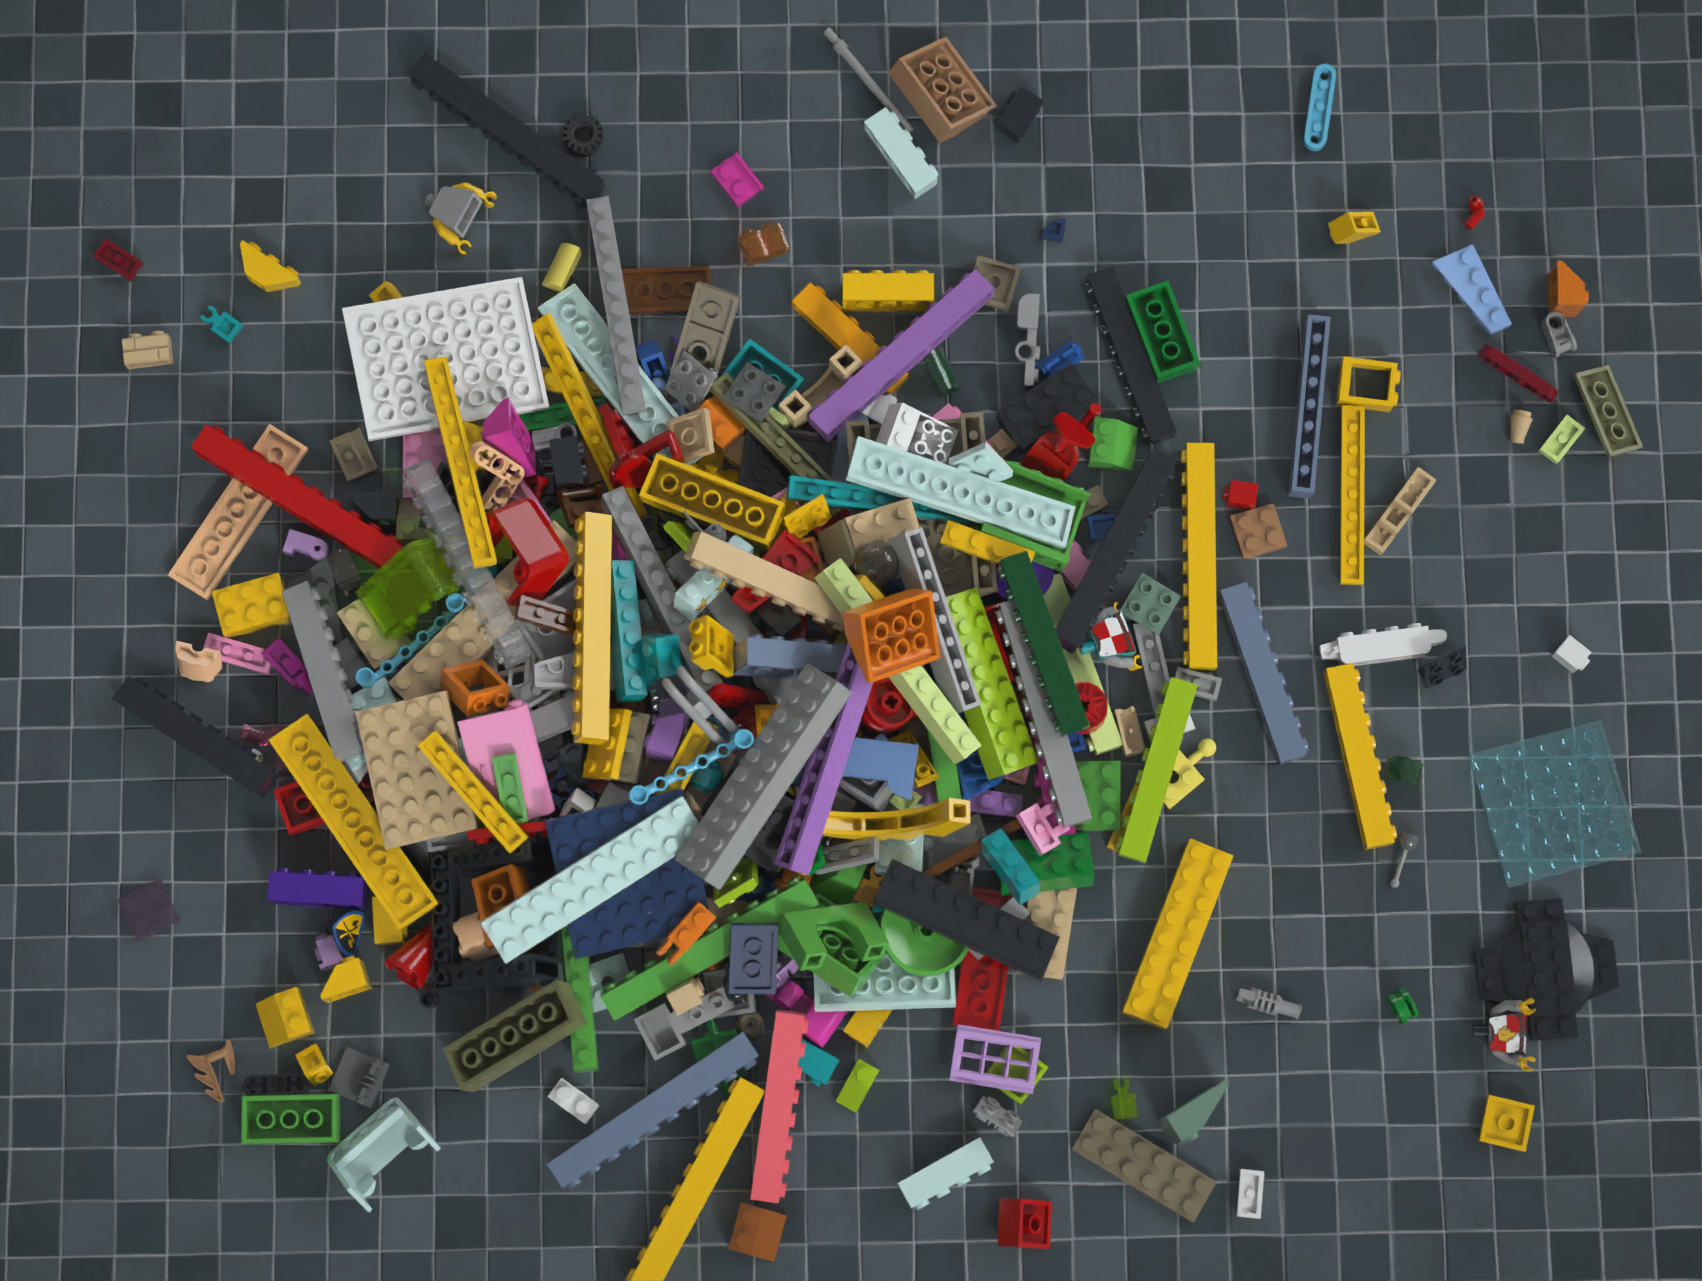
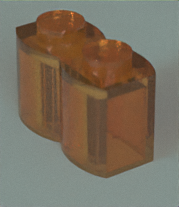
M768 222L762 226V229L756 231L748 229L738 237V243L747 266L756 265L790 252V245L781 222Z

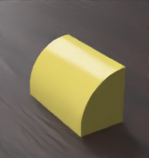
M561 243L542 282V286L558 293L566 289L581 257L580 247Z

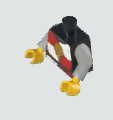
M1532 998L1524 1002L1521 1000H1504L1485 1014V1024L1472 1025V1037L1485 1038V1045L1488 1050L1502 1061L1520 1066L1523 1071L1534 1070V1068L1527 1066V1060L1534 1062L1536 1059L1533 1056L1523 1058L1522 1055H1526V1015L1536 1011V1009H1529L1527 1004H1532L1535 1001Z

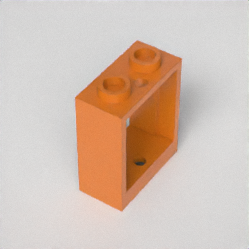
M483 659L441 669L440 689L448 691L449 698L466 716L508 706L510 686ZM481 684L486 687V689L473 692L467 689Z

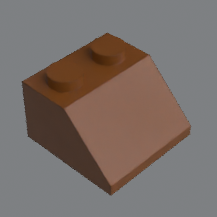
M741 1203L729 1249L774 1262L787 1216Z

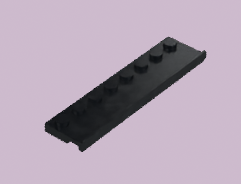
M894 859L890 860L879 890L873 900V905L1039 982L1043 981L1044 974L1060 938L1049 931Z

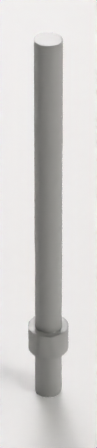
M830 27L826 29L823 34L833 44L835 52L843 56L881 104L889 112L893 111L897 115L900 127L903 130L906 129L909 133L912 132L914 128L848 50L849 46L843 39L840 40Z

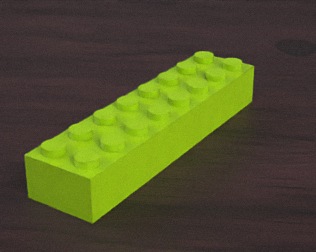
M977 587L946 597L981 702L980 706L966 710L964 713L972 734L981 744L977 750L988 780L1038 763L1035 749Z

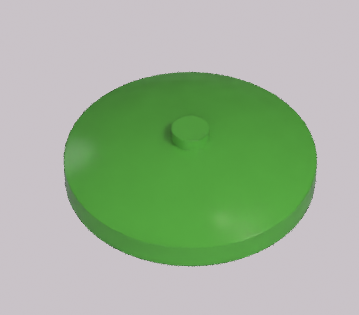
M883 910L880 928L889 942L885 953L897 967L909 974L922 977L943 974L957 966L969 950L889 911Z

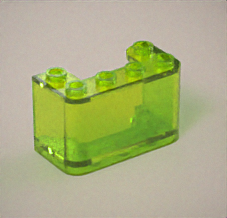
M430 536L404 546L366 581L355 594L387 639L392 638L394 640L403 633L409 635L418 628L416 626L419 622L417 616L431 609V603L434 600L437 601L446 594L449 597L451 594L458 592L460 589L458 586L465 579L436 537Z

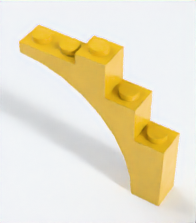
M948 798L927 806L886 812L830 811L822 836L854 839L855 841L875 836L879 839V843L889 838L910 841L922 834L944 837L970 824V801Z

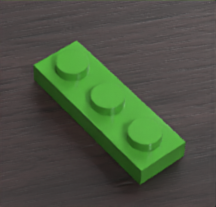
M516 752L492 756L501 806L517 824L528 822V813Z

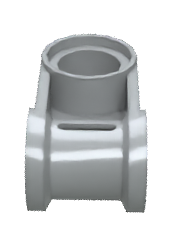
M1552 312L1546 316L1541 323V329L1552 356L1557 358L1563 352L1577 350L1575 337L1570 331L1564 315L1560 312ZM1549 320H1555L1558 323V328H1552L1549 325Z

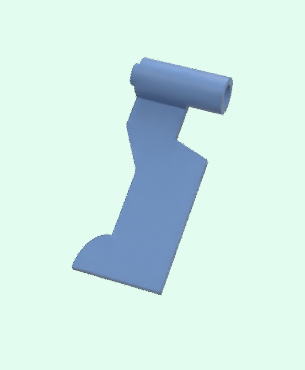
M854 738L842 777L888 781V786L895 795L911 800L918 745ZM809 758L791 783V787H800Z

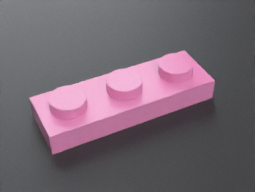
M208 633L203 650L209 648L221 651L222 662L269 675L271 665L260 654L265 649Z

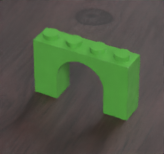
M866 902L783 913L778 926V931L800 971L821 968L827 950L817 931L831 930L844 935L852 943L861 961L883 958L889 944Z

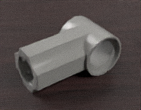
M563 423L558 427L532 431L535 451L550 449L549 440L562 438V434L565 431H572L573 436H577L578 440L579 436L575 427L570 423Z

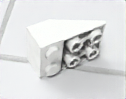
M904 403L889 404L876 442L947 464L958 430Z

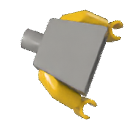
M461 183L452 187H442L437 196L429 194L426 197L425 205L430 208L429 215L433 218V225L438 234L451 245L455 244L458 246L460 254L467 255L460 247L466 244L471 248V244L466 240L461 241L459 237L463 238L482 202L487 208H493L494 204L487 201V198L491 197L496 200L497 196L494 192L490 191L485 194L478 187L469 183Z

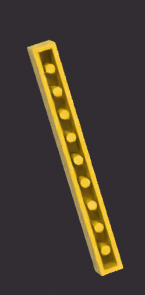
M1187 443L1185 450H1181V463H1185V472H1181V485H1185V494L1181 496V507L1185 508V516H1182L1181 526L1182 530H1186V539H1182V552H1186V561H1182V574L1186 575V583L1182 585V596L1186 597V606H1183L1182 615L1183 619H1187V628H1183V642H1187V651H1183V664L1187 665V669L1193 671H1215L1217 668L1214 443Z
M585 512L575 522L577 541L574 552L577 555V563L574 567V576L577 577V585L574 588L576 608L573 613V620L576 622V630L573 634V643L576 644V651L572 660L575 667V675L572 680V688L575 689L572 711L575 713L571 732L574 735L575 743L602 745L609 740L612 515Z
M740 1077L739 1081L734 1079L728 1090L731 1096L727 1102L723 1100L716 1112L720 1114L716 1123L711 1121L705 1134L709 1135L705 1144L699 1143L694 1153L697 1156L694 1164L689 1163L683 1173L686 1179L682 1186L677 1184L671 1195V1197L675 1198L671 1206H665L660 1215V1218L663 1219L660 1227L655 1226L649 1236V1239L652 1241L648 1249L643 1247L637 1258L641 1262L636 1270L634 1268L631 1269L626 1281H664L765 1094L764 1089Z

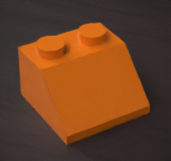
M1557 261L1548 273L1549 314L1560 312L1564 317H1576L1583 310L1585 304H1588L1589 293L1585 291V283L1563 261Z
M714 395L706 400L698 409H709L713 443L724 454L746 432V427Z

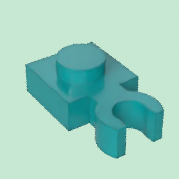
M208 306L207 308L213 315L210 318L201 315L202 321L208 325L213 324L211 331L230 344L244 326L226 312L219 316L213 306Z

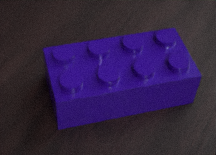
M276 868V872H269L267 900L275 905L367 910L369 885L359 873H346L345 877L332 871H323V875H317L312 870H300L298 874L290 871V869Z

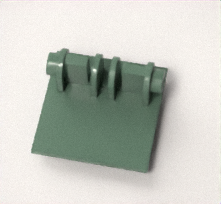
M1141 573L1120 611L1124 614L1125 619L1129 621L1134 620L1159 635L1181 596Z

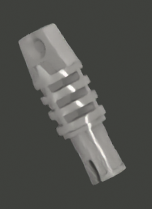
M1240 988L1236 997L1237 1001L1246 1003L1247 1008L1271 1015H1278L1280 1013L1298 1019L1302 1008L1301 1004L1282 1000L1280 995L1256 988H1251V991Z

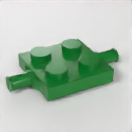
M715 1018L711 1019L712 1028L709 1020L706 1021L709 1034L703 1038L691 1041L696 1062L698 1063L738 1036L737 1029L726 1032L717 1031ZM745 1067L737 1072L738 1077L748 1075ZM724 1080L720 1084H722L726 1098L729 1097L727 1087L730 1088L731 1082L726 1083Z

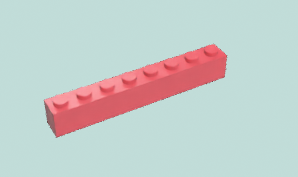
M784 1010L776 1011L752 1184V1200L779 1203L780 1197H785L786 1183H782L783 1174H788L790 1160H785L786 1151H791L793 1137L789 1136V1129L794 1127L796 1113H792L793 1104L798 1103L799 1090L795 1089L796 1080L801 1081L802 1067L798 1066L799 1057H804L806 1043H801L802 1034H807L809 1020L805 1019V1013Z

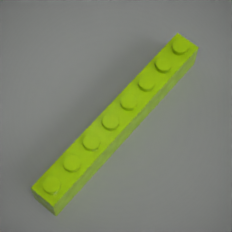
M1171 677L1169 682H1164L1161 695L1165 696L1163 704L1158 703L1155 717L1159 719L1157 726L1152 725L1148 739H1151L1152 743L1150 748L1145 747L1142 761L1146 763L1144 770L1139 769L1135 783H1138L1139 787L1137 793L1132 791L1129 805L1133 807L1131 814H1126L1122 827L1126 828L1124 837L1119 836L1116 849L1120 850L1118 856L1146 863L1197 690V684Z

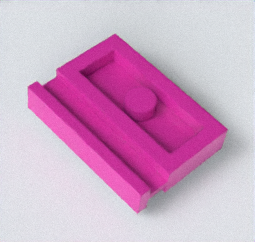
M737 152L734 156L711 170L713 177L737 208L754 197L759 191L764 190L763 185Z

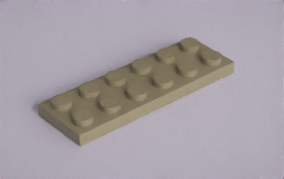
M1094 1109L1071 1149L1194 1223L1217 1183L1215 1180L1097 1109Z

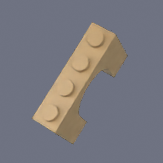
M847 344L829 359V368L811 388L801 395L795 389L779 404V412L787 417L790 425L789 429L800 430L809 422V412L814 406L823 404L831 391L839 390L847 377L850 375L855 376L860 371L862 360Z

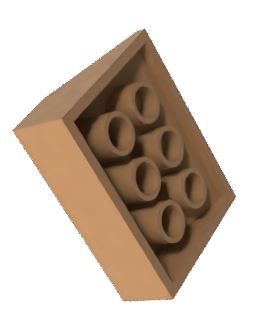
M947 37L899 58L888 72L939 143L956 136L998 107Z

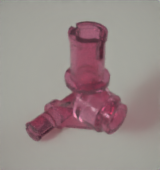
M245 723L241 728L240 738L258 743L259 747L265 745L272 746L269 739L285 728L275 725L274 728L269 730H260ZM277 753L278 769L283 775L284 773L289 775L291 772Z

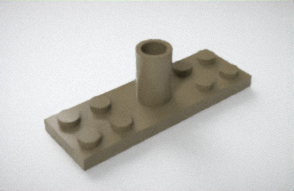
M700 281L696 283L668 380L684 351L706 369L714 368L719 373L741 299L740 295ZM667 391L664 392L665 398L670 405L679 402ZM708 391L709 395H708V397H705V399H704V401L702 402V404H703L706 400H708L709 398H711V396H712V392H711V391Z

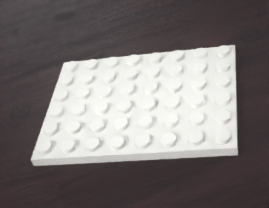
M522 277L342 308L368 441L439 429L424 368V360L447 356L463 424L464 422L484 421L505 398L510 399L518 414L549 409Z

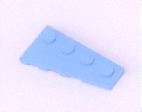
M1473 244L1431 263L1434 269L1438 270L1444 277V281L1455 290L1459 299L1470 308L1471 313L1489 335L1511 326L1512 323Z

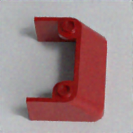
M522 498L486 514L493 547L496 548L505 536L520 558L513 569L514 579L518 586L506 601L508 605L512 606L517 605V599L521 595L541 601L569 562L567 549L535 501Z

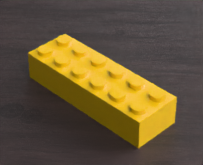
M656 454L639 494L644 503L688 519L683 513L685 511L696 523L706 527L713 523H718L730 536L733 537L737 534L747 543L765 550L771 548L787 511V507L782 501L660 454Z

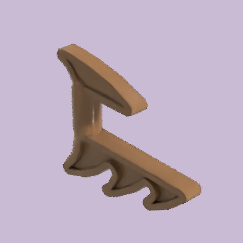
M227 1040L223 1048L206 1055L187 1056L193 1066L206 1073V1075L195 1073V1077L214 1089H206L205 1092L221 1103L225 1100L211 1062L225 1058L230 1074H235V1057L231 1040Z

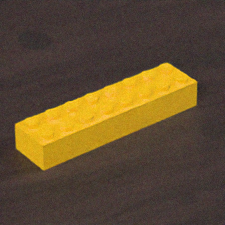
M1191 838L1187 841L1123 1006L1122 1014L1161 1030L1168 1028L1233 855Z

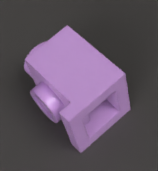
M329 933L316 937L317 948H314L318 961H323V964L319 965L320 969L326 971L342 964L341 960L344 957L337 948L333 935L330 936Z

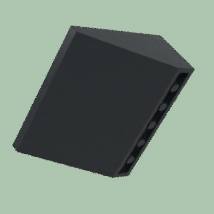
M529 837L512 853H509L500 841L430 852L431 893L439 903L432 909L434 991L449 992L547 986L555 980L564 981L562 928L506 964L499 953L476 962L471 961L468 957L463 958L459 952L460 941L453 929V923L457 922L459 918L479 912L472 879L513 864L525 868L529 887L532 890L556 875L548 841Z

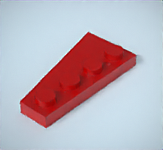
M786 529L762 558L799 576L821 560L818 555ZM744 586V588H738L730 600L745 613L749 614L770 597L754 595L751 593L752 589Z

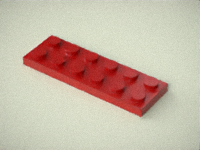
M975 887L972 893L973 897L999 909L1013 898V895L1001 896L1000 891ZM968 950L962 960L952 1026L964 1025L999 1031L1009 967L986 956L977 960Z

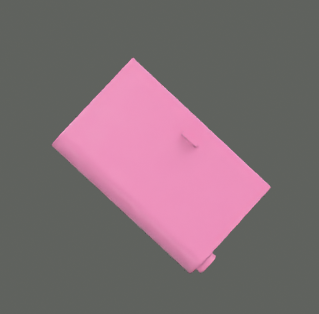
M521 699L513 700L508 703V707L504 711L458 721L470 770L500 805L492 756L516 752L528 819L544 816L555 811L526 702H522Z

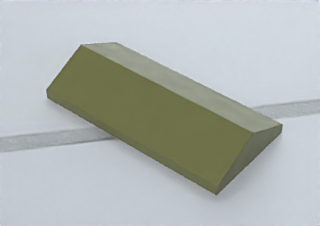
M1606 365L1574 374L1573 376L1607 457H1620L1643 448L1610 366Z

